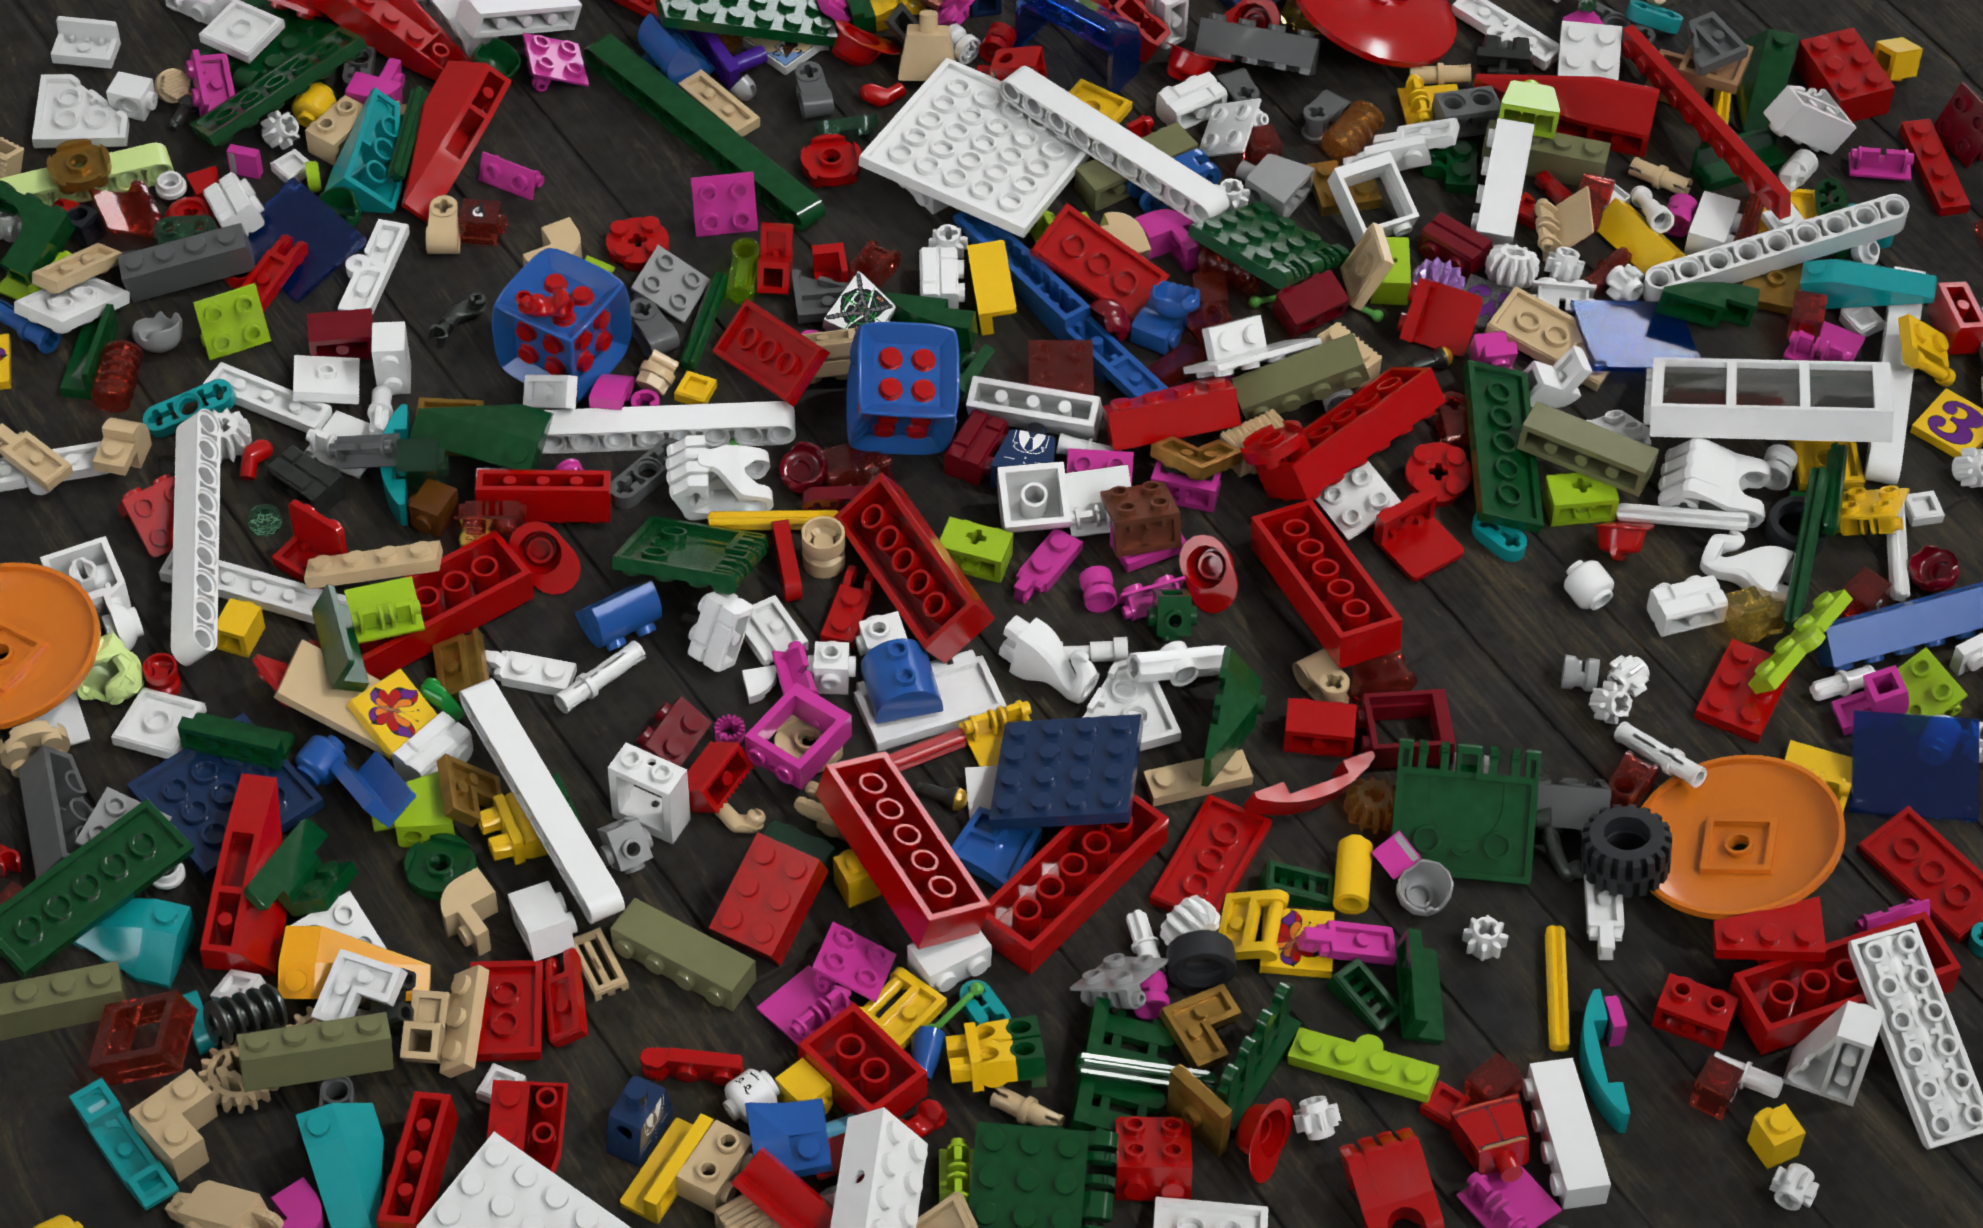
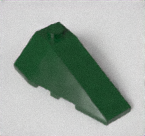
M1767 29L1743 40L1746 45L1753 46L1754 48L1736 92L1737 112L1742 133L1769 126L1771 123L1763 112L1787 86L1799 35Z
M523 404L418 408L409 440L500 467L510 468L511 470H537L554 413Z
M1224 647L1218 680L1219 684L1205 752L1201 786L1205 787L1212 783L1253 731L1257 714L1264 715L1267 695L1260 694L1262 679L1229 647Z

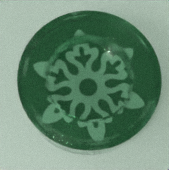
M271 504L257 505L248 513L249 529L257 536H272L282 527L281 513L277 507Z

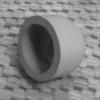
M747 74L730 90L741 101L750 100L757 91L754 81Z

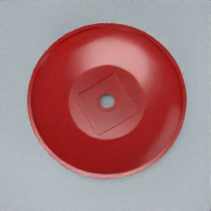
M1295 0L1305 17L1328 39L1359 57L1382 65L1416 68L1433 64L1448 53L1456 37V19L1451 11V5L1448 0Z

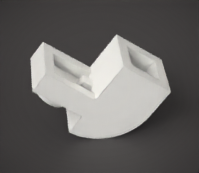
M1573 345L1553 366L1534 360L1523 371L1527 372L1531 407H1534L1536 402H1540L1553 408H1560L1573 403L1581 397L1578 386L1593 372L1582 348Z

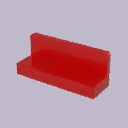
M764 1147L757 1152L744 1170L731 1182L735 1188L783 1228H830L834 1206Z

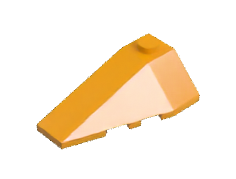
M286 926L278 966V991L283 999H318L339 949L415 972L416 987L406 991L405 1001L412 1000L413 990L430 991V964L324 926Z

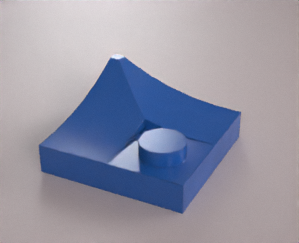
M979 806L951 848L967 871L979 876L999 890L1029 862L1042 840V829L1036 827L991 830L989 823L990 810Z
M822 1098L785 1103H745L754 1156L764 1147L798 1177L833 1171L825 1107Z

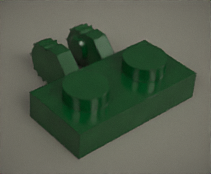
M1456 141V144L1447 147L1446 151L1438 148L1429 149L1431 165L1421 166L1423 176H1426V178L1432 177L1433 179H1445V192L1476 194L1477 142Z

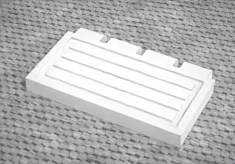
M971 649L956 654L949 660V665L939 659L930 661L943 702L942 712L876 724L864 681L857 682L854 701L877 752L959 728L958 723L968 720L970 715L977 716L987 713L988 709H992L995 712L998 706H1002L1005 709L1007 705L983 655L976 657Z

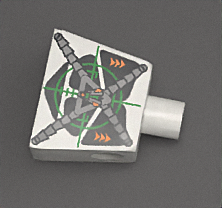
M858 271L824 318L822 328L827 331L855 328L856 332L860 325L866 323L890 322L896 306Z

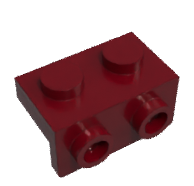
M680 696L671 704L665 701L653 716L657 720L652 728L648 725L637 737L636 742L639 744L638 748L681 767L712 724V721Z

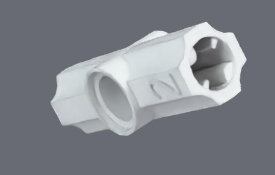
M1174 641L1166 644L1158 651L1130 653L1127 659V674L1131 682L1141 683L1170 680L1174 686H1185L1193 682L1197 677L1219 675L1224 647L1226 646L1212 645L1187 648L1183 641Z

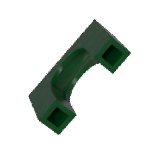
M0 180V212L12 213L22 219L20 233L0 264L10 279L29 286L32 283V272L51 264L55 260V255L61 252L75 227L69 218V213L64 208L55 204L52 207L48 206L34 194L27 192L24 195L19 193L12 185Z

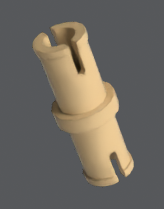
M1437 63V66L1410 68V75H1419V77L1423 78L1424 84L1471 83V64L1444 65V63Z
M1639 157L1633 159L1630 166L1634 167V169L1630 168L1628 171L1630 176L1652 183L1653 188H1664L1676 194H1688L1691 188L1687 187V185L1691 186L1693 183L1691 178H1686L1669 171V167L1665 165L1657 166Z
M1004 1085L996 1088V1091L1000 1092L999 1095L993 1092L990 1105L992 1107H996L1016 1117L1017 1122L1024 1126L1028 1124L1035 1127L1058 1125L1063 1128L1064 1115L1038 1104V1100L1032 1096L1026 1098L1006 1088Z

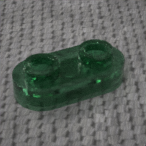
M877 114L817 121L818 134H839L842 136V131L854 129L855 135L873 133V127L878 126Z
M207 215L169 216L162 218L156 223L154 235L160 245L218 229L215 220ZM199 227H205L202 230H197Z

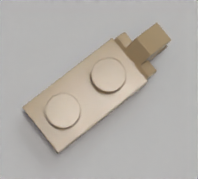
M3 423L0 425V454L46 491H51L73 474L72 465L27 430L24 433L16 434Z

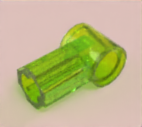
M741 238L735 241L731 247L732 261L726 296L736 304H743L746 298L750 301L754 300L760 248L759 244L750 238Z

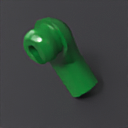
M435 678L424 680L420 686V693L426 701L444 711L455 722L459 721L465 712L449 692L441 686L440 681Z

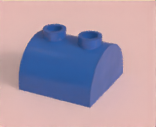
M649 13L643 20L638 31V42L646 53L641 58L655 69L658 67L660 73L678 86L679 82L701 69L708 75L716 69L686 32L676 28L662 27L660 18L652 13Z
M652 581L627 587L574 613L591 643L598 648L606 645L607 650L611 651L625 645L627 642L624 636L636 632L637 636L641 637L656 630L654 622L662 618V607Z
M906 638L893 639L875 646L864 656L861 662V673L876 724L943 711V702L929 656L920 642Z

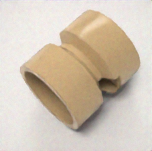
M817 516L809 519L801 531L803 568L809 575L815 578L827 579L837 576L845 566L844 527L840 521L829 516Z

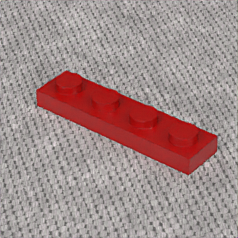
M1931 119L1901 122L1899 132L1909 153H1914V164L1938 216L1968 213L1970 202Z

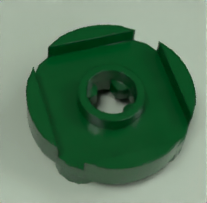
M437 833L430 835V840L424 841L422 844L418 841L412 845L406 854L404 867L409 888L413 893L425 898L441 900L445 888L454 879L477 868L474 852L463 838L448 833ZM441 862H446L447 869L443 871H436L432 868V866H439Z

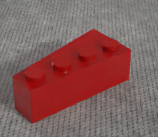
M1214 375L1160 391L1148 392L1131 399L1118 398L1112 400L1111 404L1102 406L1108 444L1113 451L1153 444L1171 436L1183 438L1242 426L1236 388L1225 376L1215 377Z

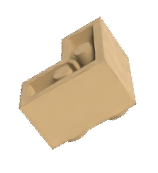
M191 1069L129 1110L133 1128L150 1152L160 1160L162 1165L178 1183L209 1162L204 1138L197 1130L216 1118L218 1113L212 1091Z

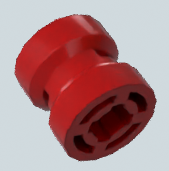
M995 22L991 24L986 32V37L979 46L981 57L985 61L992 63L995 52L998 49L1012 48L1017 37L1015 30L1006 23Z
M156 653L144 661L143 675L146 679V687L177 696L181 690V679L178 674L175 658L170 654Z

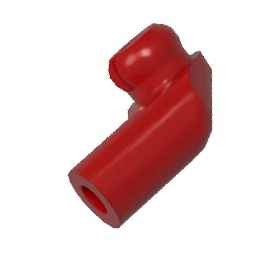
M900 82L888 88L869 83L863 85L859 90V96L863 101L877 107H885L906 95V90Z
M258 439L243 449L240 479L254 481L256 479L257 464L272 456L273 446L269 441Z

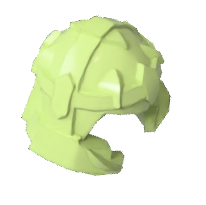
M114 632L101 636L100 646L93 667L85 680L75 690L77 697L82 700L98 699L111 705H118L135 694H139L143 688L145 681L143 680V669L138 656L125 648V643Z

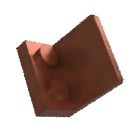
M1147 481L1142 485L1130 487L1115 486L1110 490L1100 492L1101 500L1112 521L1113 546L1117 558L1182 547L1180 511L1165 482Z

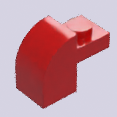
M762 222L760 257L757 267V293L789 294L794 257V224Z

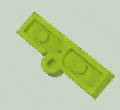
M1845 589L1832 593L1826 591L1820 594L1813 601V609L1794 623V631L1775 645L1774 650L1776 652L1756 667V675L1748 683L1755 694L1776 690L1803 657L1823 643L1826 638L1824 632L1853 600Z
M1299 1027L1287 1056L1289 1065L1426 1103L1429 1102L1439 1076L1438 1065L1384 1051L1382 1040L1370 1034L1362 1035L1356 1042H1351Z

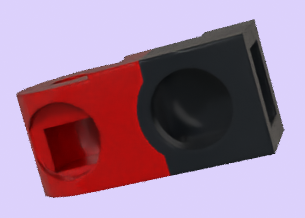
M59 198L54 202L55 205L64 208L69 213V218L75 227L70 238L77 240L81 248L85 249L98 243L107 234L99 210L64 198Z

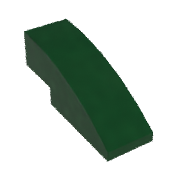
M1691 282L1666 286L1663 288L1655 312L1717 328L1720 320L1749 327L1758 306L1760 289L1724 282Z
M886 292L885 296L896 306L894 315L890 319L891 322L935 324L952 328L957 334L959 350L969 352L973 350L978 336L975 311L951 309L948 306V299Z

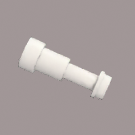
M1641 185L1633 188L1630 193L1631 202L1634 206L1642 208L1648 225L1657 233H1664L1670 230L1674 224V215L1666 206L1660 205L1657 200L1652 199V192L1649 188Z
M1113 637V641L1090 642V645L1063 646L1069 660H1071V654L1074 650L1085 652L1091 662L1114 661L1115 663L1128 659L1127 637Z

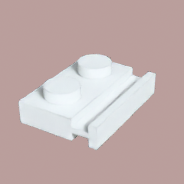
M776 595L753 605L754 609L744 639L764 667L770 666V663L774 662L771 653L773 650L785 652L790 642L800 641L801 645H804L806 650H808L807 638Z

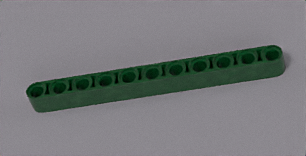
M607 34L583 49V57L587 65L595 73L721 173L753 172L756 200L785 224H794L793 230L801 232L825 216L824 204L817 195L615 36Z

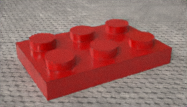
M1731 639L1695 711L1694 718L1759 743L1794 669L1776 690L1755 694L1748 683L1756 675V667L1764 660L1769 659L1773 654Z
M534 960L470 962V968L480 965L489 970L476 1062L542 1060L543 960L535 962Z

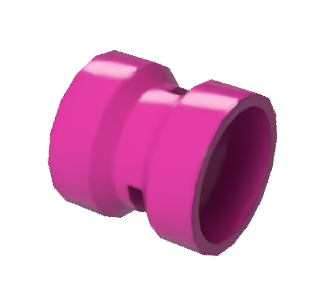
M1679 193L1669 199L1667 208L1674 215V224L1666 233L1675 237L1688 235L1699 206L1694 197Z
M1092 566L1081 572L1079 583L1084 592L1083 600L1086 609L1095 613L1112 609L1116 605L1118 598L1116 590L1112 586L1113 577L1110 569L1105 566Z
M1158 970L1140 983L1141 991L1146 995V1002L1138 1009H1134L1136 1016L1146 1020L1160 1018L1161 1009L1170 1005L1169 996L1165 993L1168 988L1167 977L1165 973Z

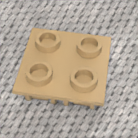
M1588 186L1556 206L1545 198L1539 199L1534 205V212L1537 216L1535 219L1536 232L1539 235L1537 244L1542 250L1544 263H1546L1549 252L1556 253L1559 247L1570 248L1594 233Z

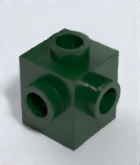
M1153 589V606L1147 607L1148 626H1152L1155 634L1161 636V639L1164 641H1180L1182 636H1191V626H1196L1197 610L1196 606L1192 605V596L1188 590Z

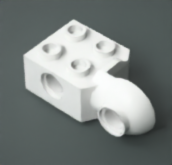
M106 536L40 557L42 566L60 571L81 585L93 601L99 617L100 627L104 628L105 634L114 632L125 643L124 647L131 651L137 638L144 636V631L135 607H131L125 580Z

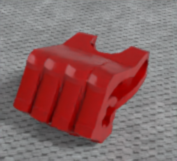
M1410 1127L1396 1130V1137L1393 1136L1391 1131H1382L1376 1134L1377 1142L1373 1140L1372 1136H1366L1357 1140L1358 1148L1354 1144H1345L1338 1148L1349 1189L1355 1190L1363 1216L1364 1228H1392L1395 1222L1400 1219H1407L1422 1228H1445L1421 1143Z

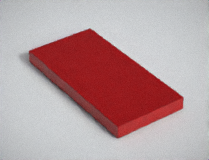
M1068 203L1065 204L1030 251V255L1094 300L1112 298L1122 303L1128 312L1131 323H1133L1140 310L1147 305L1153 285H1158L1161 281H1167L1170 276Z
M747 298L711 351L793 407H795L830 354V352Z
M1208 794L1149 896V904L1172 912L1174 906H1178L1184 898L1198 895L1214 906L1218 914L1222 916L1226 893H1235L1272 827V819L1246 812L1240 806Z
M1909 805L1857 844L1856 851L1908 899L1912 898L1915 901L1929 899L1931 920L1957 944L1970 935L1975 924L1983 922V873Z

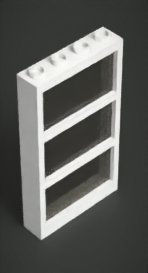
M1654 357L1653 368H1647L1644 425H1650V437L1892 443L1894 407L1890 362Z

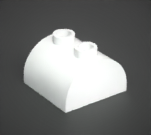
M1064 462L997 468L999 512L1004 531L1013 533L1071 527Z

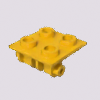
M1417 74L1410 75L1406 81L1405 88H1397L1406 125L1432 121L1433 112L1431 109L1434 93L1458 90L1457 84L1424 86L1422 77H1419Z
M1889 485L1875 490L1854 487L1844 491L1840 526L1836 533H1841L1842 536L1860 535V533L1867 535L1868 520L1872 535L1877 534L1878 528L1879 534H1896L1897 530H1903V518L1898 517L1910 489Z
M1019 699L1014 704L1005 706V709L1002 706H998L995 712L992 709H988L987 713L977 716L970 715L968 720L958 723L959 728H962L966 734V741L979 767L998 765L1004 726L1007 722L1031 721L1028 715L1032 711L1028 701L1022 702Z
M1790 740L1785 760L1798 764L1820 777L1834 792L1844 812L1858 759Z

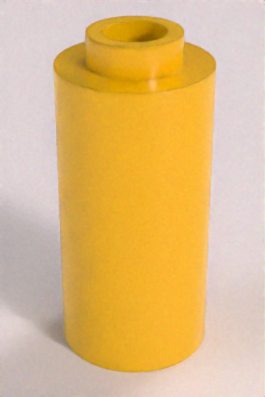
M1349 835L1338 842L1333 906L1336 910L1345 914H1360L1365 912L1369 906L1372 867L1371 852L1373 851V845L1361 835Z

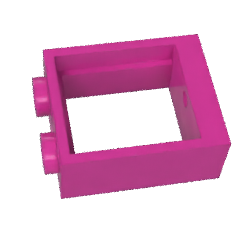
M796 682L745 735L747 757L754 765L764 767L774 773L783 783L792 784L802 790L851 738L852 715ZM792 714L823 732L821 737L800 759L795 758L768 741Z

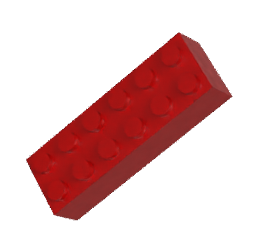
M1390 367L1306 426L1304 432L1308 447L1305 450L1292 453L1283 458L1282 464L1273 469L1265 470L1263 465H1254L1268 498L1283 499L1284 501L1292 499L1303 501L1315 500L1321 495V491L1324 488L1342 481L1345 478V473L1366 464L1367 458L1373 453L1387 449L1391 445L1390 441L1394 438L1412 431L1415 423L1433 416L1436 413L1435 409L1445 403L1446 400L1432 368Z
M883 473L879 474L833 517L841 522L846 537L923 648L946 664L995 619L903 488Z
M1312 499L1251 517L1252 550L1339 669L1401 650L1402 618Z
M494 530L442 557L439 571L405 576H412L417 599L421 606L425 630L360 643L359 647L366 673L380 680L433 652L432 645L462 633L465 635L473 629L533 599L532 572L497 530Z
M879 752L826 765L815 794L918 950L979 934L990 908V903L887 752Z
M1134 794L1131 821L1129 823L1065 826L988 900L990 908L981 927V932L993 949L1031 975L1167 843L1169 817Z
M1924 911L1826 943L1825 962L1774 960L1733 974L1728 993L1739 997L1735 1013L1759 1054L1763 1055L1801 1042L1848 1000L1868 1005L1848 952V942L1851 940L1916 922L1943 994L1953 991L1961 966L1927 912Z

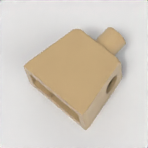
M934 10L920 11L919 24L907 25L898 80L926 81L946 58L956 61L950 26L938 25V12Z

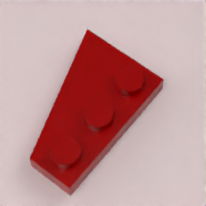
M1820 896L1801 900L1785 907L1754 911L1717 920L1713 923L1712 934L1715 959L1825 962L1826 944Z

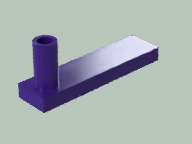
M686 30L697 47L716 68L714 70L728 91L739 81L741 72L768 61L766 50L762 45L732 56L716 33Z

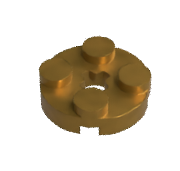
M89 139L69 140L56 147L57 152L52 158L50 155L47 158L50 180L59 187L60 192L70 195L75 192L101 188L109 182L112 164L109 152L102 144H100V147L93 145ZM82 163L83 166L76 167V164Z

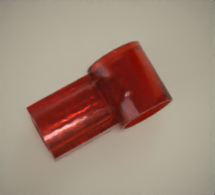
M1584 172L1579 190L1586 186L1589 187L1594 233L1591 235H1596L1605 206H1608L1610 203L1615 179Z

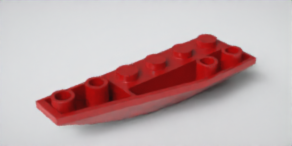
M314 0L313 2L314 7L341 27L361 36L368 46L374 47L376 51L388 58L401 60V65L432 80H437L447 61L472 62L416 0Z
M446 62L422 105L402 207L428 223L431 201L438 196L447 195L491 121L512 80L487 63Z
M1476 74L1473 88L1492 85L1500 103L1510 81L1524 82L1532 79L1541 85L1551 86L1555 89L1560 108L1556 128L1557 133L1611 143L1610 151L1645 158L1660 89L1600 76Z
M241 774L219 856L200 947L203 968L225 971L234 969L260 975L276 976L288 911L277 899L269 909L259 911L246 898L244 888L282 843L277 777Z
M493 1080L487 1139L493 1132H496L555 1174L562 1157L568 1083Z

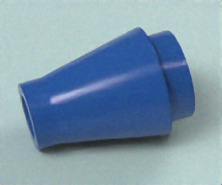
M920 1026L916 1029V1033L911 1036V1057L927 1071V1083H931L934 1071L946 1048L945 1033L935 1027Z

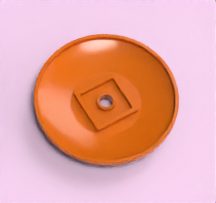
M0 563V654L8 653L5 658L0 659V730L32 721L66 700L89 674L100 646V621L88 593L71 577L50 567L31 563Z
M1734 755L1699 763L1698 765L1705 767V770H1707V776L1699 787L1694 788L1691 784L1674 775L1661 784L1641 807L1651 809V814L1658 813L1662 816V822L1668 823L1672 833L1670 873L1665 883H1660L1659 888L1654 892L1651 891V893L1672 908L1701 918L1721 920L1754 911L1781 908L1803 900L1819 888L1830 876L1840 860L1845 844L1846 828L1841 805L1831 788L1810 770L1776 757ZM1738 844L1748 845L1743 850H1733Z

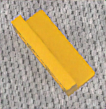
M1616 197L1593 224L1597 232L1645 275L1648 269L1655 265L1686 256L1662 233L1655 232L1648 225L1647 220L1629 203Z
M1004 240L967 245L982 336L994 334L992 317L1017 312Z
M702 1113L694 1124L680 1118H675L620 1199L621 1207L653 1223L659 1224L678 1195L676 1175L714 1123V1119Z

